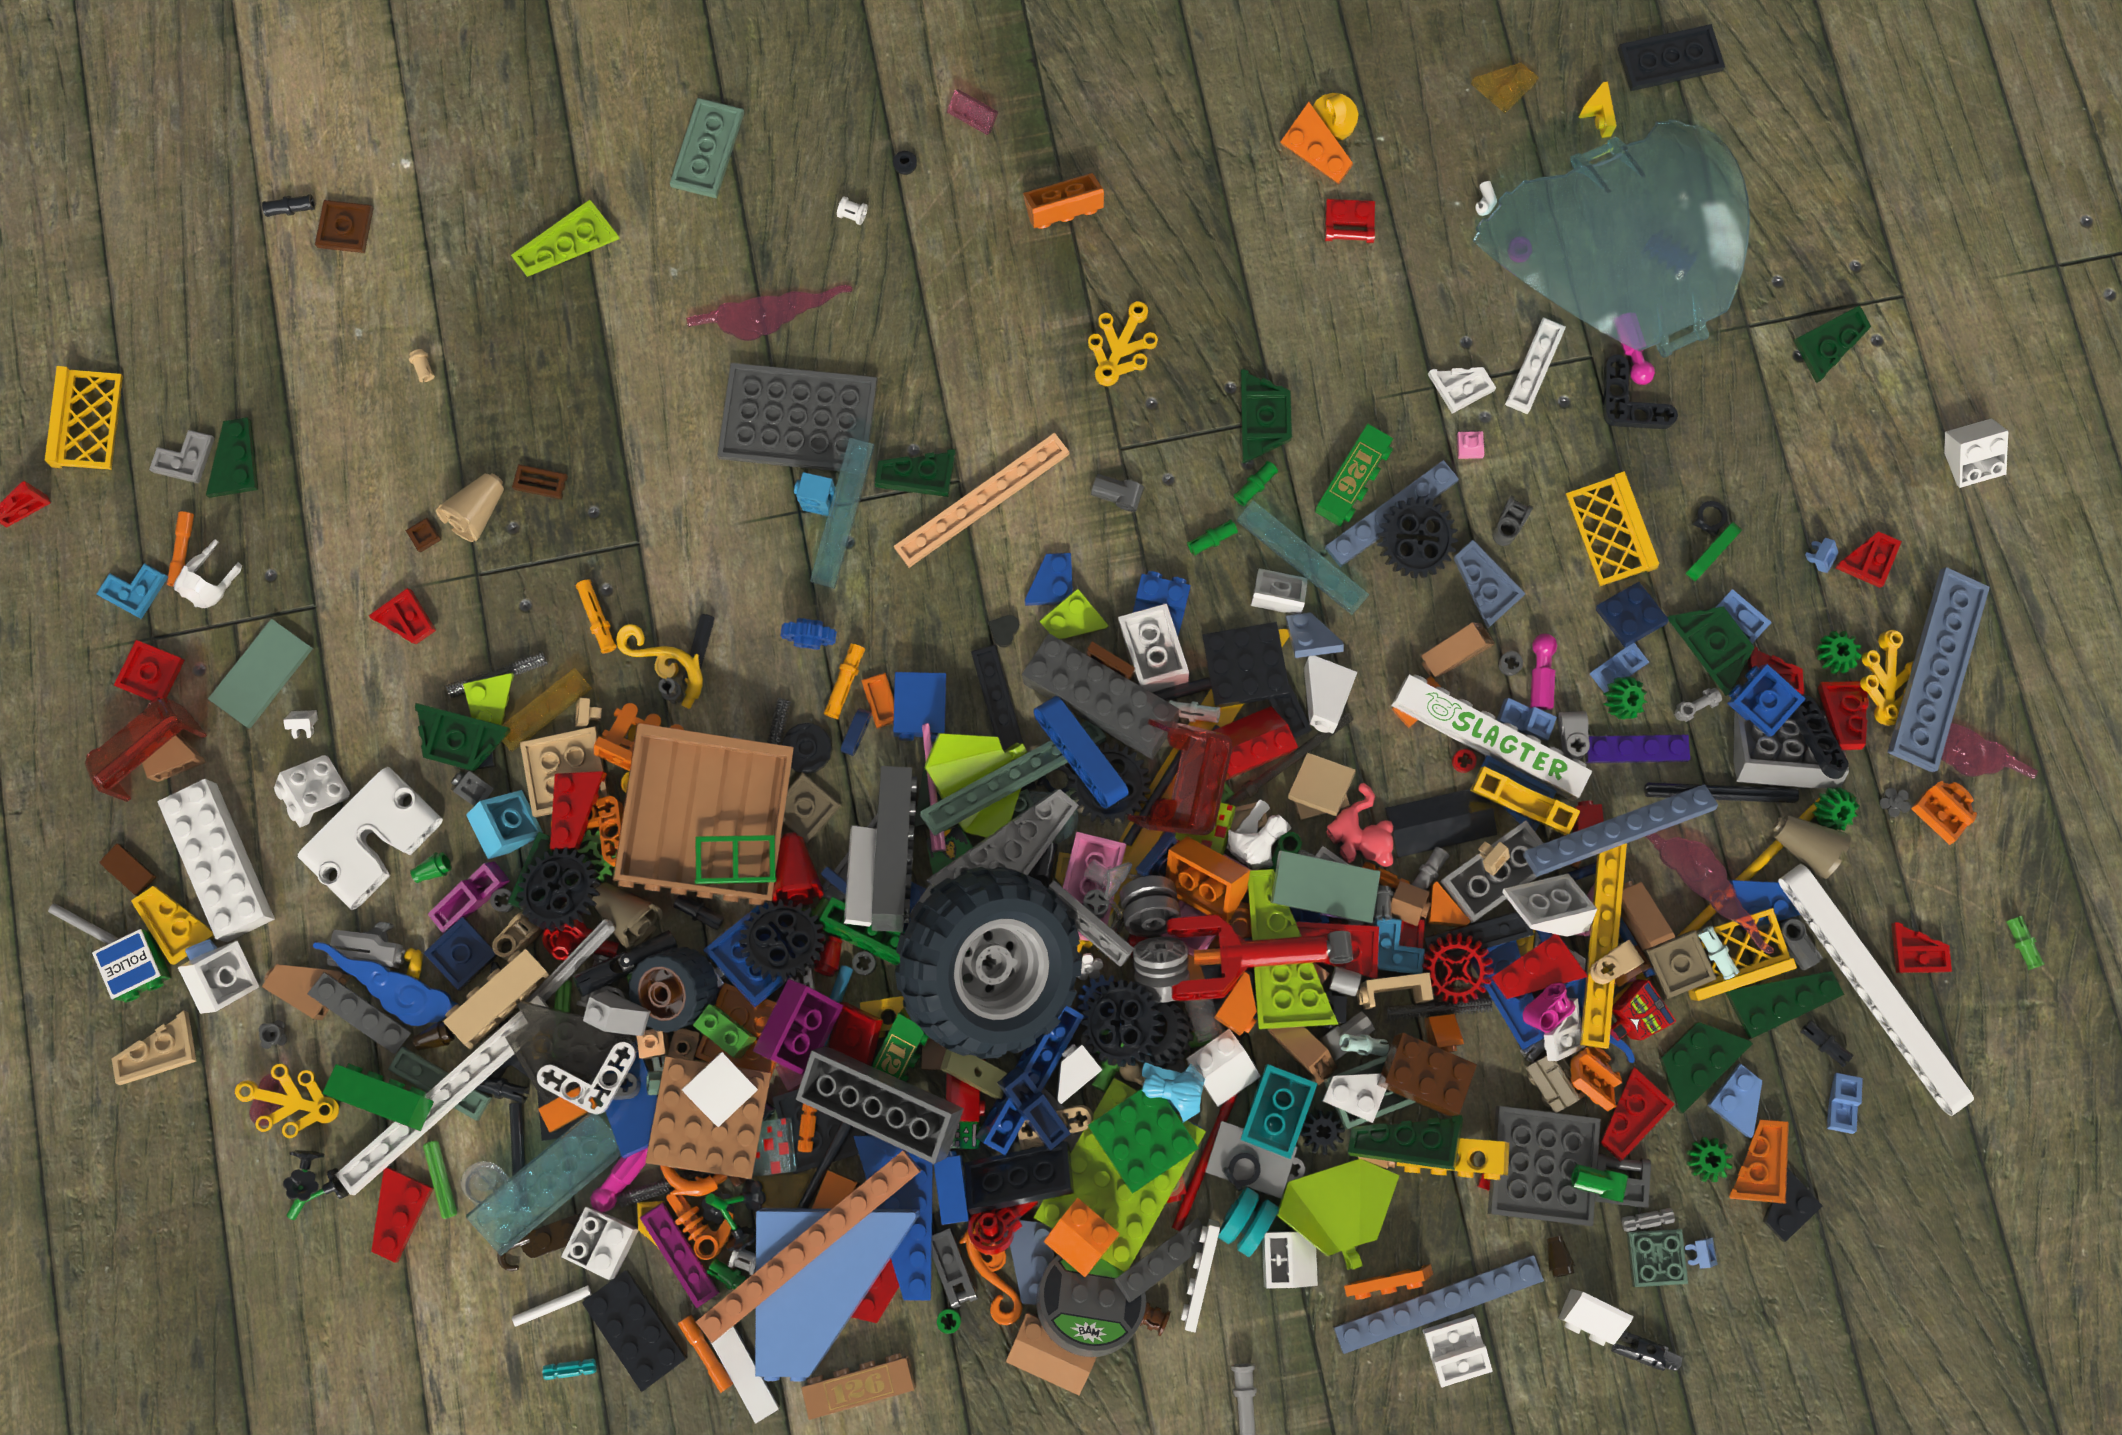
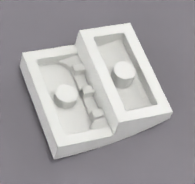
M723 1052L718 1054L682 1088V1091L717 1127L758 1090Z
M1474 1314L1423 1329L1428 1351L1441 1387L1493 1372Z

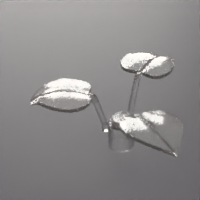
M1094 859L1087 867L1084 877L1096 884L1095 889L1105 893L1104 899L1109 900V904L1117 913L1116 920L1110 928L1120 935L1125 926L1123 912L1112 900V897L1117 893L1121 883L1126 878L1135 880L1139 876L1138 874L1133 875L1129 873L1132 868V863L1130 862L1113 868L1111 866L1107 867Z

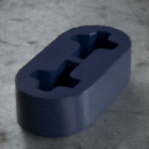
M862 708L857 710L843 741L841 752L851 756L855 755L869 725L872 712Z

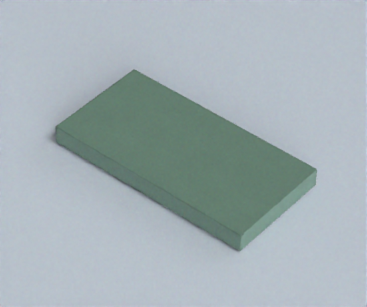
M697 98L670 180L672 188L717 199L744 116L742 108Z
M271 619L208 700L250 729L313 648Z
M1279 851L1270 903L1372 923L1381 871Z

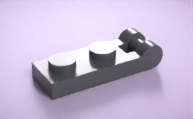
M952 1228L933 1235L932 1257L952 1308H958L961 1306V1303L968 1300L970 1302L977 1300V1291L970 1278ZM963 1283L965 1290L957 1293L954 1285Z

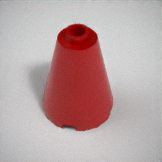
M797 833L784 834L780 839L775 873L777 880L774 882L772 902L778 905L777 901L782 899L784 905L787 906L791 899L793 900L794 907H797L799 903H803V906L812 904L813 898L819 896L820 900L824 892L805 841Z

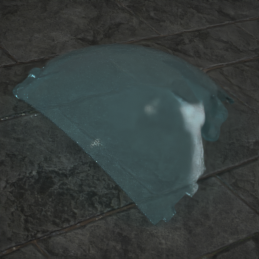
M1669 119L1668 122H1655L1656 125L1644 140L1626 145L1619 138L1613 137L1606 144L1583 154L1577 153L1572 155L1570 161L1573 170L1565 175L1541 177L1528 181L1525 179L1512 192L1506 191L1498 200L1499 206L1488 219L1483 218L1476 227L1477 235L1473 239L1475 244L1500 265L1563 309L1637 351L1656 345L1663 358L1672 355L1673 351L1697 340L1703 341L1708 339L1709 331L1706 327V322L1728 311L1744 268L1750 226L1749 198L1744 176L1728 146L1715 133L1708 131L1704 127L1688 125L1678 120ZM1609 152L1612 154V156L1594 164L1589 162ZM1693 325V332L1669 342V335Z

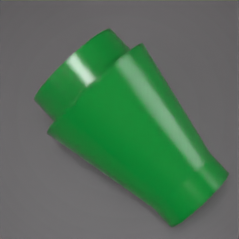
M435 852L417 867L411 869L410 874L416 883H420L425 880L446 876L452 870V865L444 852L439 854Z

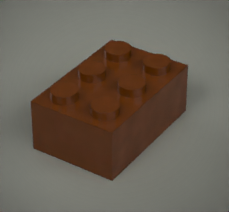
M1401 1033L1394 1036L1377 1085L1451 1117L1460 1114L1477 1064L1406 1033Z

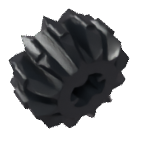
M1322 1109L1317 1110V1119L1314 1114L1308 1113L1307 1116L1312 1123L1310 1124L1307 1121L1303 1123V1127L1308 1128V1131H1301L1300 1136L1309 1137V1139L1304 1141L1303 1145L1306 1147L1313 1142L1312 1153H1316L1321 1145L1322 1155H1327V1145L1332 1151H1336L1337 1146L1333 1141L1343 1143L1344 1141L1343 1138L1337 1136V1133H1343L1345 1129L1342 1127L1336 1128L1335 1126L1341 1122V1119L1336 1118L1331 1121L1332 1111H1328L1324 1118ZM1318 1126L1328 1128L1326 1139L1324 1137H1317L1316 1132H1319V1130L1316 1128Z

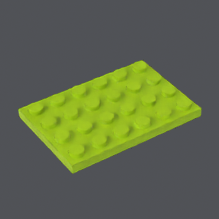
M1114 1078L1093 1114V1121L1138 1091ZM1185 1121L1183 1125L1198 1146L1206 1131L1189 1121ZM1088 1127L1083 1131L1070 1153L1074 1193L1044 1199L1034 1218L1053 1229L1074 1201L1079 1198L1120 1233L1101 1259L1125 1272L1132 1265L1195 1151L1132 1194Z

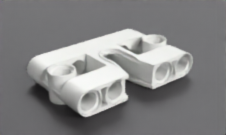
M386 767L378 772L300 850L298 858L318 877L322 884L327 885L351 910H354L362 905L391 876L378 854L367 844L366 838L368 834L374 832L384 842L411 855L441 825L443 819L390 767ZM411 795L412 802L404 807L403 800ZM336 869L337 877L335 880L330 881L329 875L331 871Z

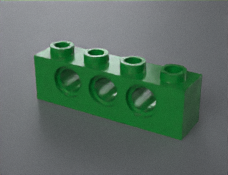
M834 897L831 898L820 917V924L823 925L824 931L896 966L900 964V955L896 953L901 932L872 931V923L870 927L844 923L845 903Z

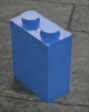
M895 672L894 737H899L901 741H913L914 737H923L922 725L929 723L931 742H935L938 733H945L946 673Z
M949 1151L946 1159L934 1164L942 1225L965 1222L971 1219L967 1207L963 1155L957 1156L956 1151Z

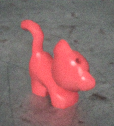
M1362 783L1359 785L1358 790L1365 796V799L1341 810L1336 819L1327 826L1328 830L1326 833L1333 844L1341 841L1344 843L1340 847V855L1346 863H1352L1356 858V850H1359L1367 860L1376 861L1379 865L1388 867L1393 864V837L1391 834L1393 824L1391 821L1384 820L1376 825L1367 826L1363 830L1360 829L1358 812L1372 807L1376 797L1372 788Z

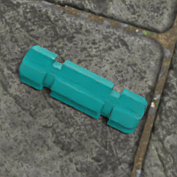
M592 1358L585 1359L582 1362L577 1360L558 1363L557 1365L548 1364L543 1366L542 1373L544 1380H551L556 1377L580 1376L582 1373L584 1375L593 1374L596 1372L597 1366L595 1359Z

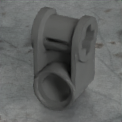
M1511 495L1493 530L1492 536L1495 543L1500 546L1510 545L1524 526L1533 506H1526L1514 500V496ZM1501 528L1510 530L1511 535L1503 534Z

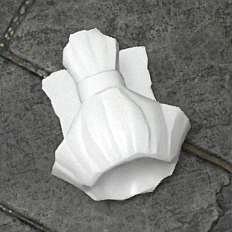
M213 540L203 550L202 554L195 556L186 566H183L175 580L174 590L179 592L181 597L190 600L194 607L208 608L215 605L223 598L225 590L242 569V565L238 562L218 586L209 584L195 574L198 568L214 551V548L219 543L217 540Z
M1260 799L1256 803L1255 808L1250 812V815L1241 822L1237 830H1228L1227 849L1240 862L1246 864L1252 870L1273 866L1271 846L1291 829L1290 824L1278 814L1270 816L1265 826L1257 832L1258 821L1270 809L1269 805Z

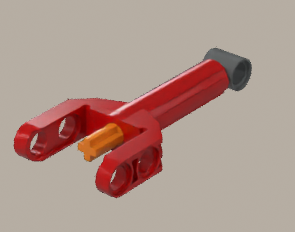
M1218 915L1180 917L1169 919L1166 922L1167 933L1179 938L1219 935L1220 948L1194 950L1195 966L1221 964L1222 978L1184 980L1171 987L1172 999L1177 1001L1224 998L1236 985L1238 978L1248 967L1327 962L1328 956L1329 961L1334 964L1348 963L1353 960L1351 933L1348 931L1331 932L1327 935V940L1324 935L1245 941L1234 932L1231 925Z

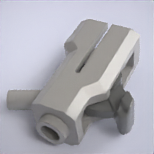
M378 922L370 931L363 933L342 930L333 931L330 946L359 950L356 952L336 949L347 958L373 961L383 965L389 971L390 968L399 969L400 964L404 963L406 951L403 949V945L388 942L387 931L394 927L391 923ZM328 954L327 965L339 967Z

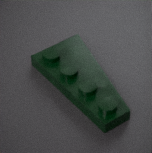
M1832 971L1725 992L1749 1039L1844 995Z
M1458 1115L1448 1119L1430 1118L1427 1119L1428 1121L1420 1122L1402 1121L1401 1124L1387 1125L1384 1123L1352 1127L1348 1154L1356 1157L1455 1170L1463 1117Z

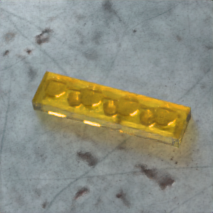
M573 668L502 725L511 728L510 733L502 742L513 752L520 746V742L531 738L579 700V698L589 692L592 687L579 671Z

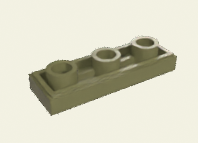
M946 1049L941 1070L995 1099H1002L1004 1092L997 1082L1008 1073L977 1056H962Z

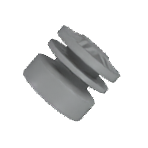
M1153 937L1140 941L1134 946L1133 958L1136 970L1134 978L1135 982H1137V987L1143 985L1146 986L1145 993L1148 991L1153 992L1154 996L1151 1001H1176L1172 999L1171 987L1181 981L1190 980L1189 970L1187 969L1189 959L1186 943L1172 937Z

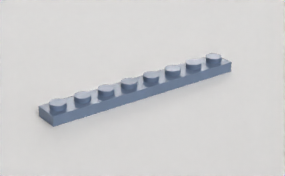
M1704 784L1525 850L1523 856L1536 877L1714 811L1718 803Z
M1530 1255L1334 1326L1333 1328L1341 1351L1345 1354L1535 1285L1544 1280L1535 1256Z

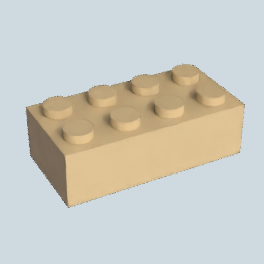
M526 949L523 952L518 950L507 960L509 964L502 970L498 968L487 977L488 982L482 988H479V986L475 987L467 994L466 998L468 1000L461 1006L455 1005L445 1014L447 1018L443 1022L470 1050L521 1006L549 977L547 971Z

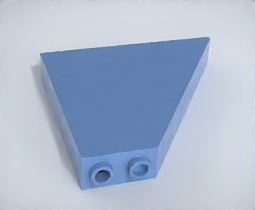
M762 1208L756 1211V1271L831 1209ZM920 1209L873 1210L756 1307L755 1377H764L765 1381L780 1380V1377H790V1381L799 1382L805 1381L806 1377L815 1372L919 1217Z

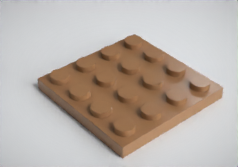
M665 1055L645 1163L752 1179L771 1072L737 1067L758 1090L717 1127L682 1091V1088L704 1069L709 1062Z

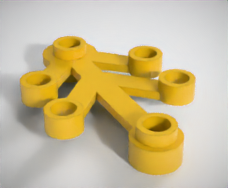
M1136 301L1130 305L1128 311L1129 319L1119 340L1113 328L1112 315L1103 313L1099 316V326L1104 330L1112 351L1107 361L1102 349V337L1099 334H1092L1089 337L1088 346L1093 350L1098 363V367L1095 370V378L1099 384L1112 386L1118 381L1119 375L1146 368L1147 357L1141 353L1136 354L1133 357V361L1118 365L1121 357L1144 349H1154L1157 346L1158 338L1156 334L1151 332L1146 333L1143 339L1129 343L1137 324L1147 319L1148 307L1143 302ZM1140 307L1143 311L1136 313L1134 309ZM1107 318L1110 320V323L1103 324L1101 321ZM1152 338L1155 342L1148 344L1146 339ZM1097 339L1100 343L1093 345L1091 341ZM1142 359L1144 364L1138 365L1135 361ZM1105 370H1109L1112 372V374L1110 376L1103 375V372Z
M1896 630L1883 632L1878 638L1880 647L1886 651L1885 672L1879 664L1880 655L1877 651L1871 650L1862 655L1863 664L1869 667L1873 675L1863 677L1860 685L1864 691L1868 692L1877 705L1874 711L1876 720L1886 726L1896 724L1904 694L1895 700V691L1909 680L1914 662H1908L1905 665V669L1896 676L1897 649L1903 643L1902 634ZM1879 683L1884 689V697L1877 689Z
M282 1063L273 1066L271 1075L274 1079L280 1081L287 1095L260 1089L252 1080L242 1081L235 1088V1095L240 1101L248 1102L258 1099L284 1106L270 1115H263L256 1120V1128L261 1132L270 1130L273 1124L298 1110L311 1113L296 1122L291 1121L283 1126L282 1133L287 1138L297 1136L300 1130L316 1121L329 1123L335 1120L339 1114L338 1102L334 1098L325 1097L315 1081V1074L311 1070L300 1072L298 1082L300 1085L307 1087L313 1101L302 1098L289 1075L288 1066ZM278 1067H283L285 1070L282 1077L276 1075ZM304 1073L311 1075L309 1083L303 1082L302 1075ZM244 1086L250 1088L248 1096H244L241 1093V1089ZM323 1105H327L330 1108L328 1115L321 1113L320 1109ZM265 1118L269 1121L268 1128L260 1126L262 1119ZM288 1125L295 1126L296 1131L293 1135L287 1133Z

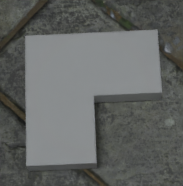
M188 430L181 452L157 447L149 470L153 473L199 484L215 438L212 435Z

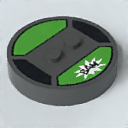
M1057 1255L1050 1262L1040 1280L1036 1295V1307L1043 1329L1058 1346L1079 1356L1100 1357L1119 1350L1133 1337L1145 1313L1146 1293L1144 1292L1133 1301L1128 1302L1114 1281L1116 1277L1123 1273L1120 1269L1100 1259L1088 1275L1084 1277L1061 1256Z

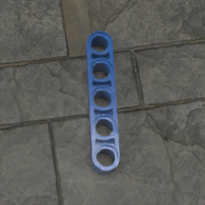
M1054 696L1034 709V716L1040 726L1102 807L1107 809L1128 795V788L1058 696Z

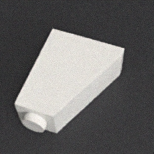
M1309 656L1304 666L1309 724L1315 726L1320 732L1334 733L1357 672L1320 657Z

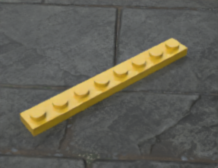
M1627 843L1597 854L1593 904L1597 911L1590 929L1587 963L1588 977H1586L1580 1045L1609 1048L1615 979L1606 984H1598L1591 978L1590 968L1596 961L1618 947ZM1605 967L1601 970V973L1604 975L1609 969Z

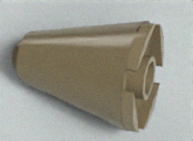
M1786 815L1783 818L1779 817L1772 827V830L1775 831L1774 837L1813 874L1821 879L1828 878L1842 862L1839 858L1842 850L1847 853L1851 842V836L1844 832L1790 815Z
M607 882L595 888L600 893V896L592 898L597 903L594 907L603 920L608 919L614 923L616 929L613 933L625 948L631 949L630 946L632 945L636 947V945L648 940L657 929L654 926L657 918L660 921L662 918L660 907Z

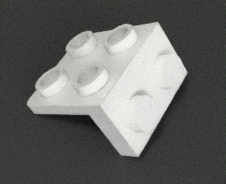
M325 755L280 772L274 787L277 797L280 800L283 799L287 805L289 817L292 821H296L299 827L308 825L313 813L347 800L350 795L349 790L331 760Z

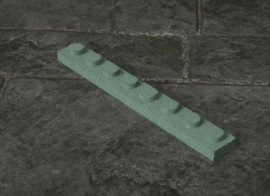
M1088 721L1080 724L1097 746L1105 742L1106 736L1101 729ZM1050 740L922 810L920 816L935 836L1066 764L1068 761L1053 741Z

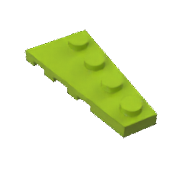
M588 200L511 256L528 277L620 238L592 201Z

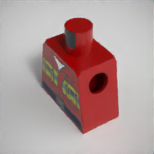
M1637 979L1612 1007V1013L1617 1022L1611 1025L1610 1034L1617 1041L1626 1034L1630 1039L1641 1041L1674 1024L1676 1019L1650 981Z

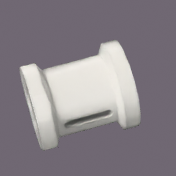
M844 196L839 203L837 217H846L861 225L866 217L868 206L864 203L860 205L849 201L848 197Z
M745 1249L740 1252L733 1250L728 1267L733 1268L735 1266L749 1271V1274L753 1275L756 1272V1253Z

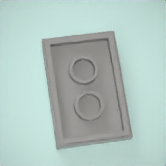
M1221 1121L1205 1172L1228 1180L1222 1169L1224 1167L1228 1168L1232 1158L1239 1153L1252 1154L1258 1159L1261 1172L1259 1178L1254 1183L1246 1185V1187L1282 1198L1297 1147L1295 1146L1291 1159L1285 1158L1240 1140L1244 1128ZM1246 1158L1238 1160L1234 1167V1178L1236 1180L1250 1179L1255 1172L1253 1162Z

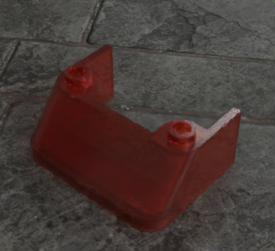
M155 698L148 704V708L101 747L90 751L86 756L87 759L84 764L92 784L99 792L128 802L131 798L119 784L123 778L182 729L202 738H205L207 734L182 705L168 698Z
M1149 719V725L1168 732L1167 739L1171 747L1182 750L1171 799L1161 798L1154 803L1150 817L1128 814L1127 820L1148 830L1202 836L1210 834L1216 826L1233 748L1231 738L1219 732L1182 723Z

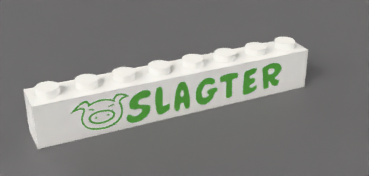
M1409 674L1405 678L1391 706L1483 755H1488L1556 790L1557 794L1570 801L1580 797L1592 773L1591 770L1586 768L1587 765L1577 759L1570 760L1563 756L1564 753L1555 747L1548 748L1540 744L1541 740L1532 735L1525 736L1517 732L1518 728L1509 723L1502 724L1495 720L1496 717L1487 711L1480 712L1472 708L1473 705L1464 699L1457 700L1449 696L1450 692L1444 688H1434L1428 685L1427 680L1419 675L1411 676Z

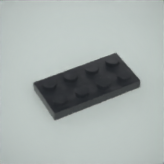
M1712 24L1626 42L1618 47L1630 91L1722 72L1725 68Z
M1067 1141L1060 1142L1051 1151L1044 1145L1006 1153V1155L1002 1154L965 1162L967 1207L971 1215L1074 1193L1070 1146Z
M629 1270L622 1272L582 1302L641 1392L687 1359V1356Z

